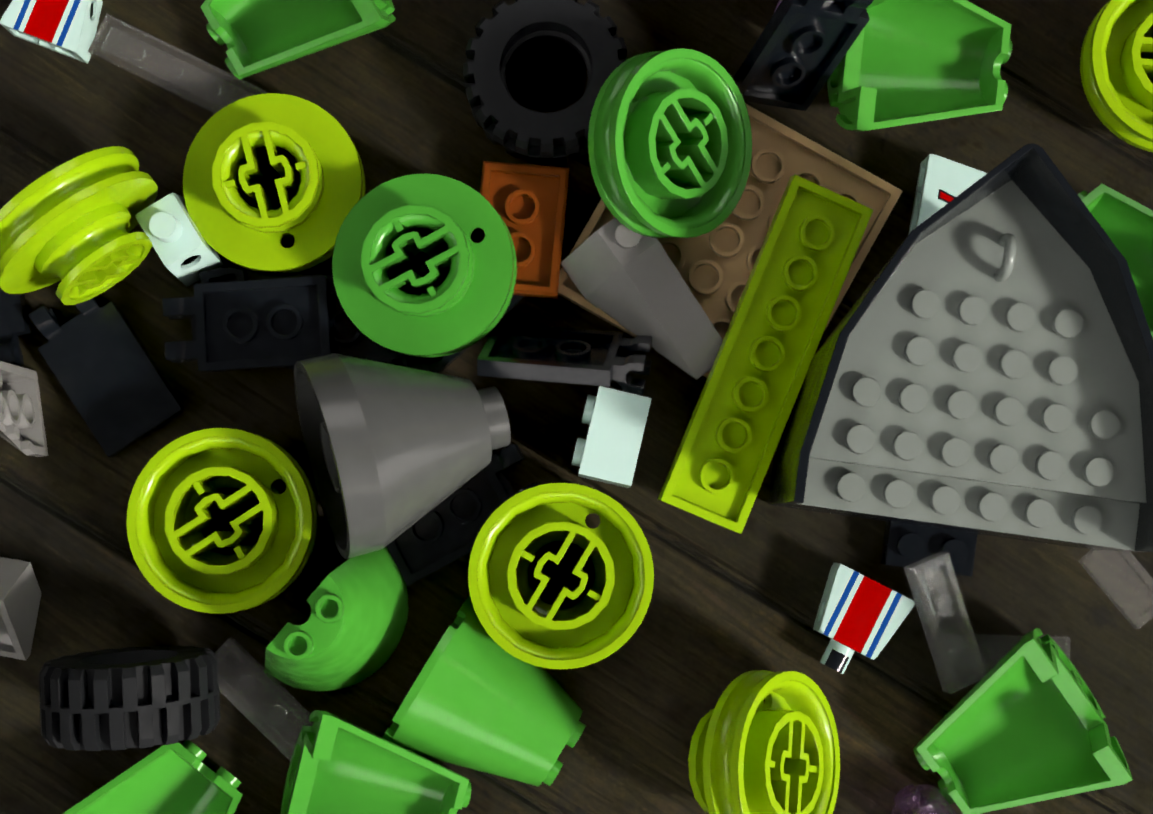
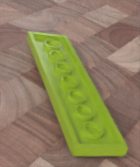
M796 174L790 177L657 500L730 531L742 534L873 209Z

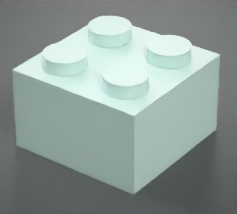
M599 386L597 396L588 394L582 417V423L590 425L587 439L577 438L572 459V465L580 467L579 477L625 488L631 487L652 398Z

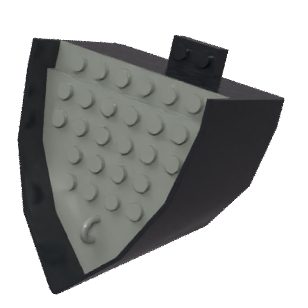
M1034 143L1023 146L912 230L811 360L774 460L768 505L886 521L881 564L970 577L973 575L977 534L1091 550L1153 553V338L1126 259L1042 147Z

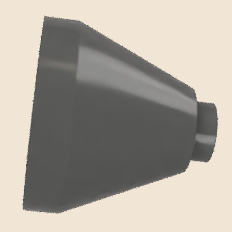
M337 353L300 360L295 363V395L305 450L328 529L339 553L344 559L385 548L488 466L491 462L492 450L510 445L511 431L503 398L495 386L477 390L473 382L468 378Z

